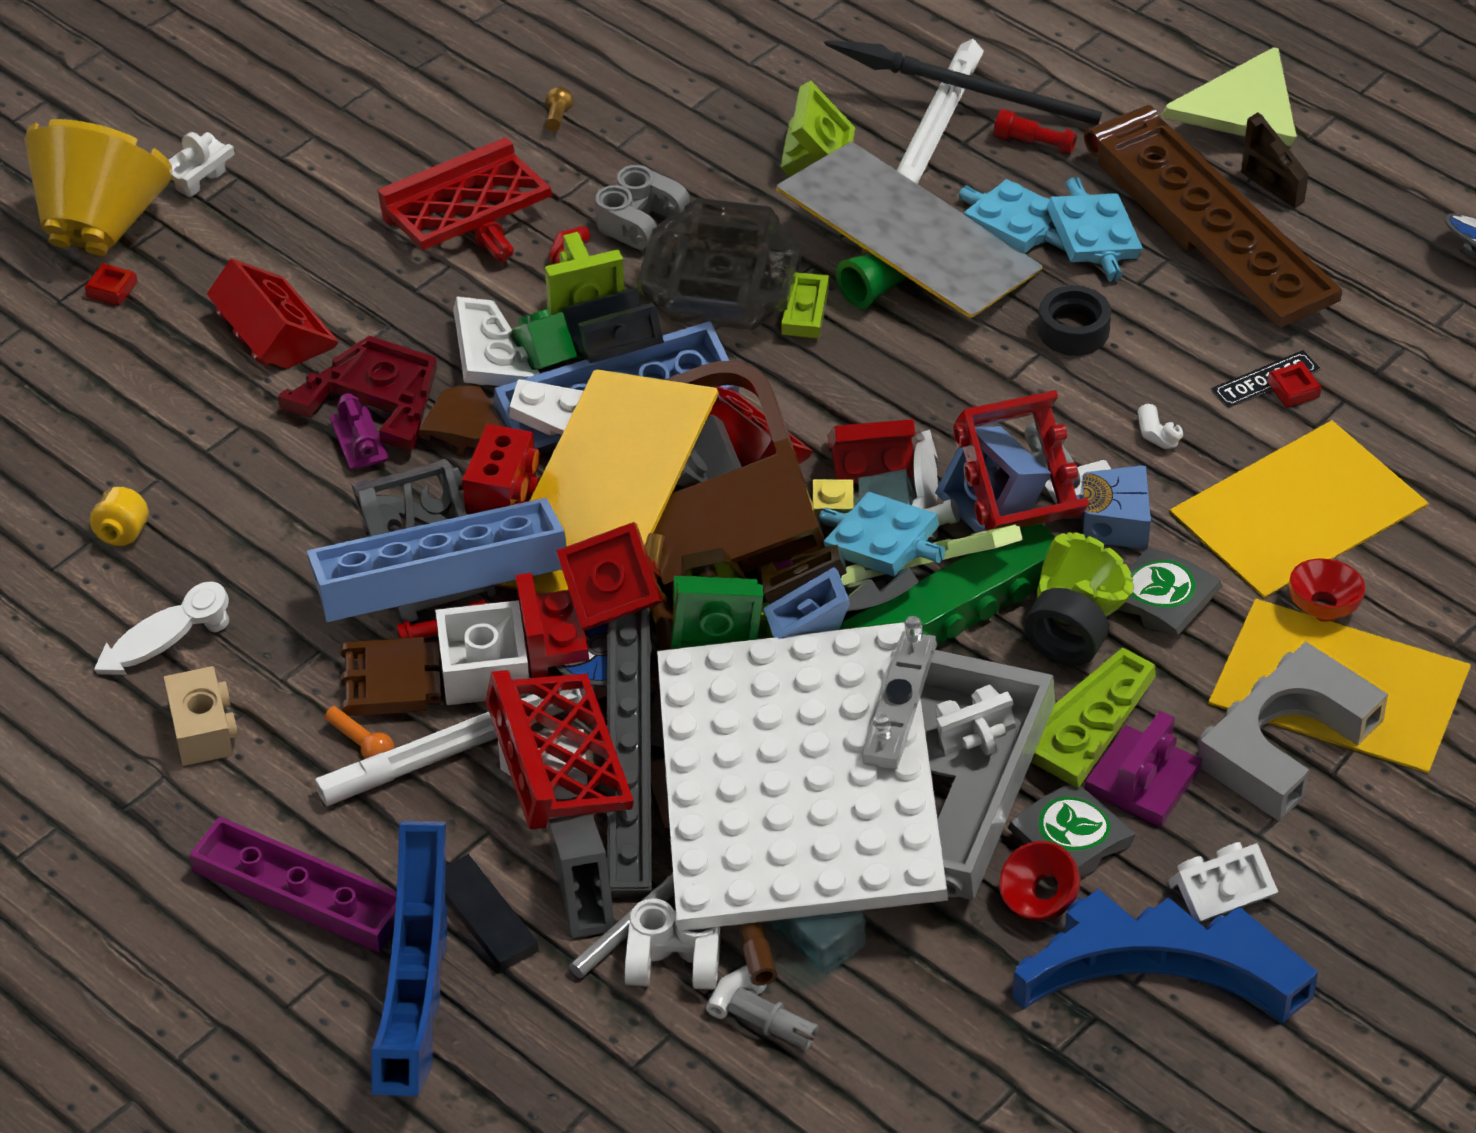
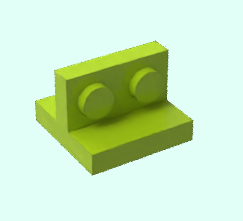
M811 80L799 87L795 114L788 124L781 169L789 177L849 142H853L855 127Z
M578 232L563 235L564 251L559 252L560 263L545 266L547 305L550 315L563 312L564 315L563 307L625 291L623 258L619 249L589 256Z

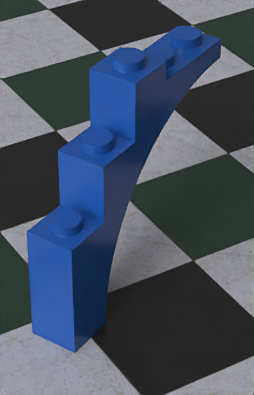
M401 821L399 824L398 875L393 944L382 1018L372 1047L371 1095L419 1096L433 1066V1020L440 1008V962L447 951V906H445L446 822Z
M1097 889L1085 899L1079 898L1070 905L1065 915V933L1057 934L1051 939L1044 950L1034 957L1028 956L1017 965L1013 973L1012 999L1022 1008L1026 1009L1039 999L1063 987L1088 979L1126 973L1175 975L1199 980L1228 990L1259 1006L1283 1023L1313 1000L1318 971L1239 906L1225 917L1223 915L1216 917L1206 929L1169 897L1155 908L1148 907L1135 920L1100 889Z

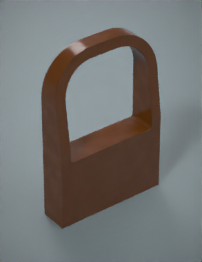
M718 361L664 379L713 388L726 385L739 386L751 391L760 400L776 448V454L671 494L653 533L664 536L659 572L672 601L674 576H681V556L723 548L730 555L731 561L737 562L743 569L745 577L759 573L758 566L773 561L775 563L789 560L795 555L806 552L811 553L825 548V538L778 401L764 374L746 363Z

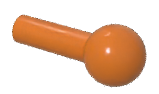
M335 705L331 706L324 715L326 721L361 746V753L364 759L395 749L394 742L390 736L382 732L370 733Z

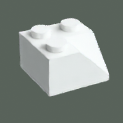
M519 600L435 610L446 705L485 701L492 671L508 670L512 680L529 678ZM530 693L519 694V695H520V697L530 696Z

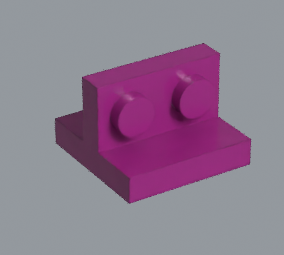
M1159 711L1144 733L1128 725L1123 727L1086 779L1085 790L1092 796L1162 827L1200 771L1202 759L1175 747L1177 737L1172 735L1175 717Z

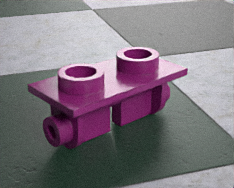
M352 394L342 395L337 405L338 413L329 415V418L350 470L389 461L367 406L361 407L360 400Z

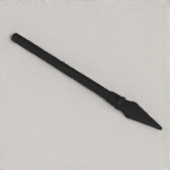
M824 41L826 46L873 70L886 69L891 70L893 73L900 71L901 74L917 75L1093 125H1099L1101 119V111L924 63L907 55L903 57L901 52L894 53L882 44Z

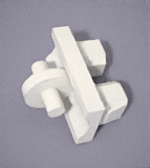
M194 132L186 134L182 138L184 149L169 159L173 168L171 179L174 181L176 190L188 197H192L200 191V180L205 176L209 178L221 176L226 172L225 162L235 155L234 147L230 144L220 143L209 132L202 136Z
M987 685L977 689L971 695L973 705L960 709L956 701L952 700L937 704L935 712L940 747L944 754L947 755L963 748L968 750L976 746H980L986 756L995 753L994 739L1005 736L1007 731L1016 728L1012 713L1013 699L1008 691L998 694L991 685Z

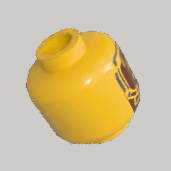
M112 487L106 490L91 511L89 522L92 531L103 542L113 546H126L133 543L139 536L148 520L149 509L145 500L136 491L126 487Z

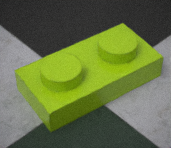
M791 272L782 319V335L820 338L829 288V275Z

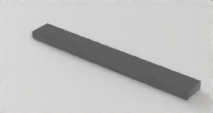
M650 607L608 622L607 729L634 799L632 810L607 812V867L611 898H645L652 892ZM607 785V797L618 796L617 791Z

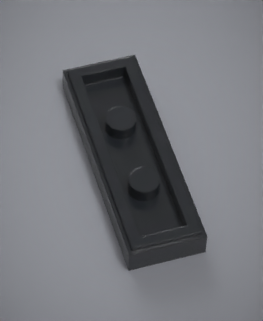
M469 854L446 865V902L500 971L539 951L536 938Z

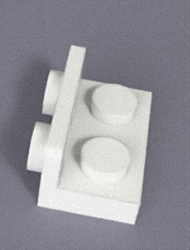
M1240 842L1233 843L1216 851L1218 858L1204 862L1201 856L1189 859L1177 865L1179 872L1168 880L1171 889L1180 888L1191 916L1199 923L1231 912L1238 906L1242 908L1278 893L1258 843L1242 848Z

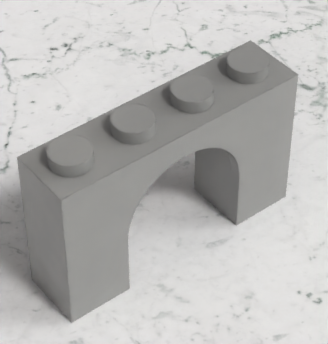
M1304 642L1294 653H1286L1280 660L1277 669L1268 677L1262 676L1253 686L1251 693L1242 702L1235 701L1227 710L1225 717L1215 727L1211 725L1203 731L1197 743L1199 747L1198 757L1202 759L1201 769L1280 822L1306 796L1310 769L1273 746L1264 737L1260 729L1270 720L1280 716L1303 715L1319 720L1351 742L1359 745L1383 722L1388 694L1311 644Z

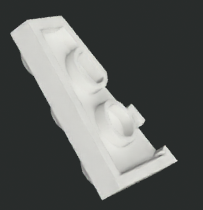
M456 297L453 310L465 383L502 386L518 381V379L522 380L540 374L538 370H532L527 363L529 356L525 349L517 347L511 337L512 329L494 301Z
M518 379L509 406V418L549 436L557 433L562 435L583 391Z

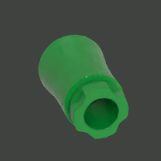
M870 252L842 260L836 267V281L842 295L858 309L867 308L881 295L908 279V277Z

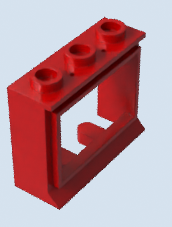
M1057 390L963 409L955 421L956 424L953 425L954 439L958 448L963 447L967 461L964 463L965 479L970 487L974 486L977 497L974 505L976 518L980 525L985 526L986 531L1015 524L1022 528L1068 517L1079 518L1089 506L1087 498L1077 500L1073 483L1078 478V468L1075 462L1067 463L1062 444L1067 439V430L1064 424L1056 425L1051 409L1052 405L1059 398ZM1033 415L1046 464L1051 472L1050 478L1058 504L1000 516L975 427Z

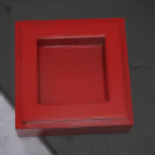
M102 263L85 286L86 297L120 306L138 282L136 272Z
M1303 361L1271 371L1268 374L1267 382L1286 408L1320 397L1322 387Z

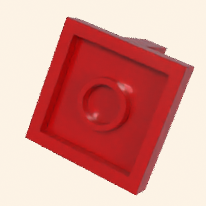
M914 419L834 426L827 434L828 448L832 450L835 480H853V485L914 479L912 438L916 435Z
M635 522L556 550L581 628L584 631L663 603L656 579L661 577L657 564L647 555L638 525Z
M532 572L515 575L531 678L549 677L548 667L589 661L585 632L581 628L569 589L536 595Z

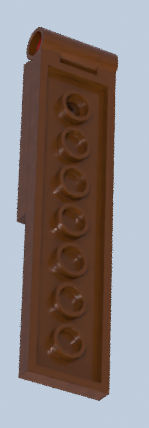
M1151 105L1140 107L1089 128L1084 132L1085 145L1091 155L1098 157V164L1186 251L1197 248L1278 328H1282L1341 301L1342 289L1175 132Z

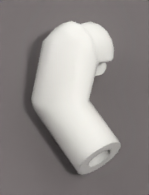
M1145 404L1139 407L1138 417L1142 437L1163 449L1177 447L1183 437L1182 428L1178 424L1173 428V422H1168L1162 426L1159 423L1157 408L1152 404Z
M747 965L721 978L706 1005V1010L716 1018H725L729 1012L730 1000L739 988H744L758 995L765 990L767 985H754L750 980Z

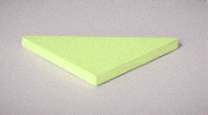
M1274 47L1168 103L1162 112V118L1240 136L1246 135L1247 119L1258 112L1266 119L1286 146L1292 147L1297 138L1279 49Z

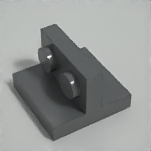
M713 414L706 420L672 493L741 468L723 421Z

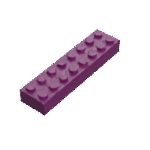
M220 816L189 854L192 872L379 953L394 933L396 891Z

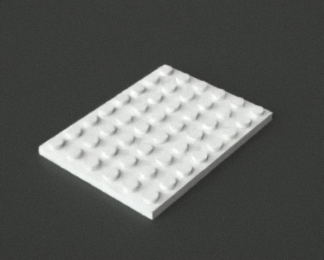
M910 622L792 635L781 639L774 637L657 651L678 931L948 900L921 699H919L898 769L863 764L862 757L902 631L911 632Z

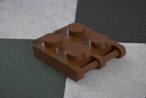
M424 637L346 642L341 645V656L345 658V671L341 674V684L345 687L346 700L341 704V711L346 715L363 716L427 711L428 704H438L441 702L440 650L438 643H424ZM354 659H358V670H354ZM354 687H358V698L354 699Z

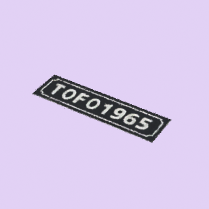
M1302 350L1215 386L1211 390L1229 408L1272 390L1267 382L1268 374L1271 371L1302 361L1311 373L1321 368Z

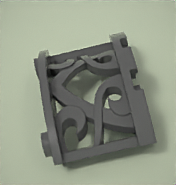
M446 459L371 481L364 480L351 484L366 535L375 536L390 532L388 529L393 525L401 529L400 517L406 518V529L415 527L414 521L424 525L447 520L444 516L450 510L453 518L467 515L459 491H463L461 473L458 467L452 468V465ZM436 475L442 486V497L439 499L431 498L429 496V484H427L421 493V504L414 502L412 499V482ZM404 484L405 498L375 494V492ZM494 585L397 606L393 607L401 623H404V620L410 622L418 619L416 611L482 592L490 598L496 596Z

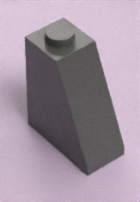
M582 814L548 818L547 825L551 853L571 938L606 933L615 925L606 852L593 815Z

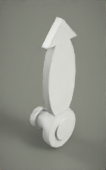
M927 430L917 433L915 437L918 443L914 452V479L917 498L913 500L912 506L937 513L939 526L947 523H957L960 521V513L954 499L944 501L943 504L936 505L937 495L935 491L938 487L936 461H938L931 432ZM938 527L928 538L927 542L938 537Z
M212 581L200 583L188 591L181 605L169 607L142 620L118 639L112 649L106 642L94 668L97 674L127 675L123 669L124 667L137 665L162 653L180 640L193 624L204 623L211 632L223 630L229 623V616L225 611L228 607L229 598L224 587Z

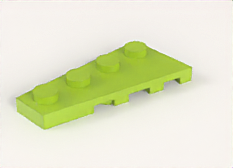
M1122 647L1054 704L1031 762L1079 789L1156 677L1155 664Z

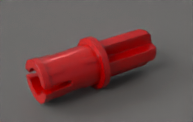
M489 221L472 230L475 233L476 242L479 246L487 248L491 255L497 258L499 262H507L508 257L513 256L514 248L505 238L504 230L498 222Z

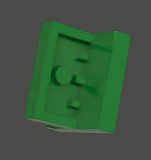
M674 576L672 587L673 625L671 649L757 640L763 603V585L758 584L757 579Z

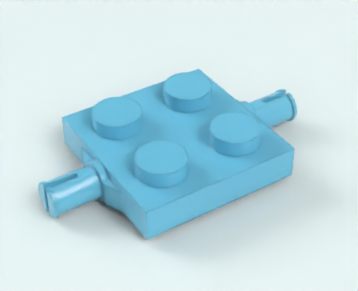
M1073 177L1066 182V187L1071 196L1051 197L1047 205L1048 212L1070 262L1088 261L1100 264L1104 268L1108 281H1117L1123 276L1117 261L1139 258L1143 249L1118 193L1089 195L1085 192L1080 178L1076 177L1075 180Z
M1007 179L988 193L982 194L967 185L961 189L959 199L973 205L964 212V215L1025 254L1032 247L1043 242H1048L1065 251L1047 209L1050 199L1042 197Z
M868 491L848 513L843 514L826 507L819 515L820 524L835 528L824 540L825 548L838 544L845 560L894 577L906 563L917 557H923L940 563L945 556L944 546L927 542L928 538L939 526L937 513Z

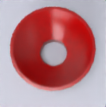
M1325 558L1309 559L1301 562L1292 570L1289 579V593L1293 602L1306 614L1325 622L1334 621L1357 610L1361 605L1366 588L1362 576L1354 568L1343 562ZM1326 600L1334 606L1318 604L1313 601Z
M1049 841L1030 842L1017 848L1004 863L999 880L1000 893L1007 906L1024 919L1031 921L1051 920L1062 915L1075 901L1080 889L1079 869L1074 858L1060 845ZM1048 877L1057 879L1058 890L1052 898L1041 900L1036 897V887L1042 879Z

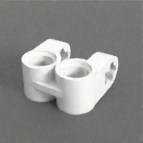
M646 899L639 902L632 909L630 915L625 961V985L649 986L652 961L663 960L673 952H678L681 958L693 963V989L715 990L717 987L721 947L720 926L678 931L676 910H673L670 904L659 899Z

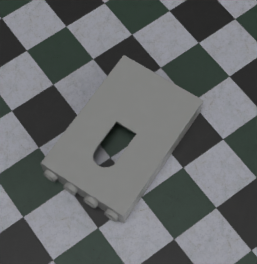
M935 650L920 699L930 771L933 774L955 778L937 819L947 896L974 900L1054 707V679L1051 674ZM987 685H991L998 694L1008 691L1013 699L1012 713L1016 728L1007 731L1005 736L994 739L996 752L986 756L980 746H976L968 750L963 748L945 755L939 742L935 712L936 705L952 700L956 701L960 709L973 705L971 695L977 689Z

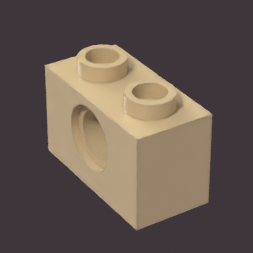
M214 666L164 676L182 766L233 756L230 738L238 737L233 712H224L223 707L231 706L226 681L217 682Z

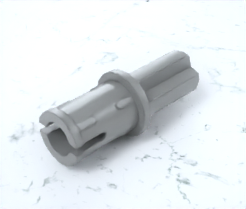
M739 988L730 1000L728 1009L732 1014L762 1028L764 1035L770 1036L774 1034L805 1052L811 1047L813 1040L802 1036L797 1031L800 1030L816 1037L819 1029L818 1024L811 1023L785 1010L784 1003L778 1002L775 1005L744 988Z

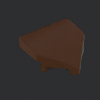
M479 384L466 385L442 391L420 427L417 436L427 441L433 436L435 440L440 439L451 444L456 454L463 457L467 445L477 447L486 424L506 426Z

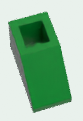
M545 309L518 318L519 326L512 328L511 337L517 347H523L529 356L527 363L532 370L577 356L563 312L550 315L549 309Z

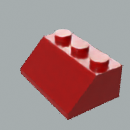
M231 258L206 294L216 305L215 312L234 327L233 334L248 344L252 349L251 356L264 366L269 367L271 364L288 369L334 349L339 343L284 277Z
M723 386L714 387L718 390L719 394L708 418L713 414L723 421L741 467L775 455L776 448L764 413L735 390ZM789 433L799 464L810 458L813 450Z

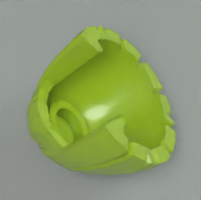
M1068 532L1067 534L1057 535L1048 549L1041 570L1037 598L1042 591L1050 588H1067L1079 592L1094 601L1103 611L1105 617L1118 610L1129 599L1134 590V583H1132L1133 578L1130 577L1131 571L1127 564H1123L1124 560L1110 547L1104 549V543L1093 537L1088 536L1085 539V534H1072ZM1052 618L1053 620H1055V621H1057V622H1059V623H1062V624H1065V625H1070V624L1066 623L1065 621H1062V620H1059V619H1056V618Z

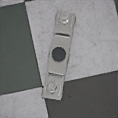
M910 616L905 621V631H902L888 677L862 752L863 764L898 769L937 646L936 636L923 634L922 622L916 616Z

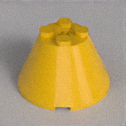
M51 119L48 126L38 128V123L32 124L27 129L25 135V146L40 225L50 235L48 242L60 248H70L71 245L85 248L87 252L93 255H107L108 249L115 245L170 183L173 174L171 163L157 149L153 148L152 152L149 153L136 146L137 138L102 125L66 119Z

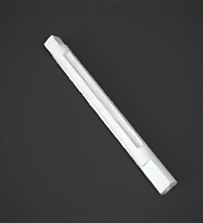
M971 39L959 46L948 69L972 76L984 51L974 39ZM942 82L939 85L897 168L898 172L913 182L919 183L965 90L964 88Z
M592 686L596 699L607 696V686ZM579 689L562 690L559 693L577 704L582 699ZM534 694L522 698L523 701L536 708L543 700ZM550 704L544 712L554 716L564 712V710ZM486 712L385 753H379L315 779L317 792L327 807L390 782L397 777L496 739L498 737L490 714Z

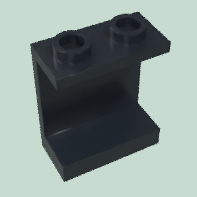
M637 288L563 307L573 345L589 363L664 343L656 306L653 303L641 306Z

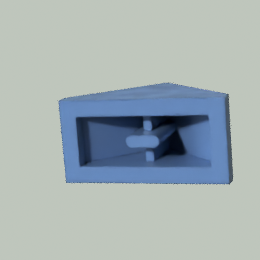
M833 567L763 609L773 637L781 639L792 635L839 630L849 608L850 601L839 572Z

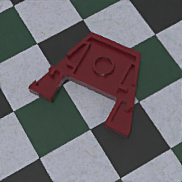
M367 336L333 358L332 366L320 374L310 373L307 375L305 384L292 392L288 388L278 395L279 408L310 418L329 394L334 393L340 396L352 394L361 403L392 413L379 429L380 442L411 452L415 447L417 434L437 371L436 357L376 337Z

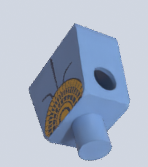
M1146 466L1084 473L1081 479L1080 495L1076 496L1077 500L1087 498L1089 506L1079 518L1068 517L1063 519H1081L1082 534H1085V539L1090 536L1108 545L1147 549L1151 517Z

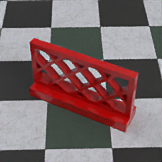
M507 137L377 189L383 221L389 227L396 224L422 250L478 228L486 222L497 220L552 197L551 187L515 155L514 144ZM494 186L510 187L509 191L493 190ZM520 187L535 188L529 192H518ZM462 199L478 200L477 204L461 203ZM487 201L503 202L495 206L486 205ZM430 212L446 213L444 218L428 217ZM455 214L471 215L464 219H454ZM422 228L438 229L426 235L421 233Z
M508 670L492 671L485 702L529 830L546 828L548 818L632 810L634 799L587 673L512 680ZM579 689L582 699L577 704L559 693L562 690ZM532 693L543 700L536 708L523 701L519 694ZM550 704H553L568 712L569 715L564 721H561L544 711ZM576 718H579L592 725L594 730L590 735H587L570 725ZM537 721L554 730V733L546 739L533 732L531 726ZM563 735L581 746L575 753H572L555 743ZM588 749L604 757L606 762L601 768L582 758ZM547 753L566 763L560 771L543 763L542 759ZM573 767L593 777L586 786L567 776ZM599 782H602L615 789L618 796L605 797L594 791V788ZM561 786L578 796L575 800L557 802L554 790Z

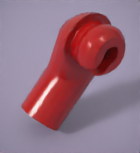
M585 226L575 227L556 234L548 255L551 265L560 263L559 252L564 251L563 235L578 232L583 244H587L590 241V232Z

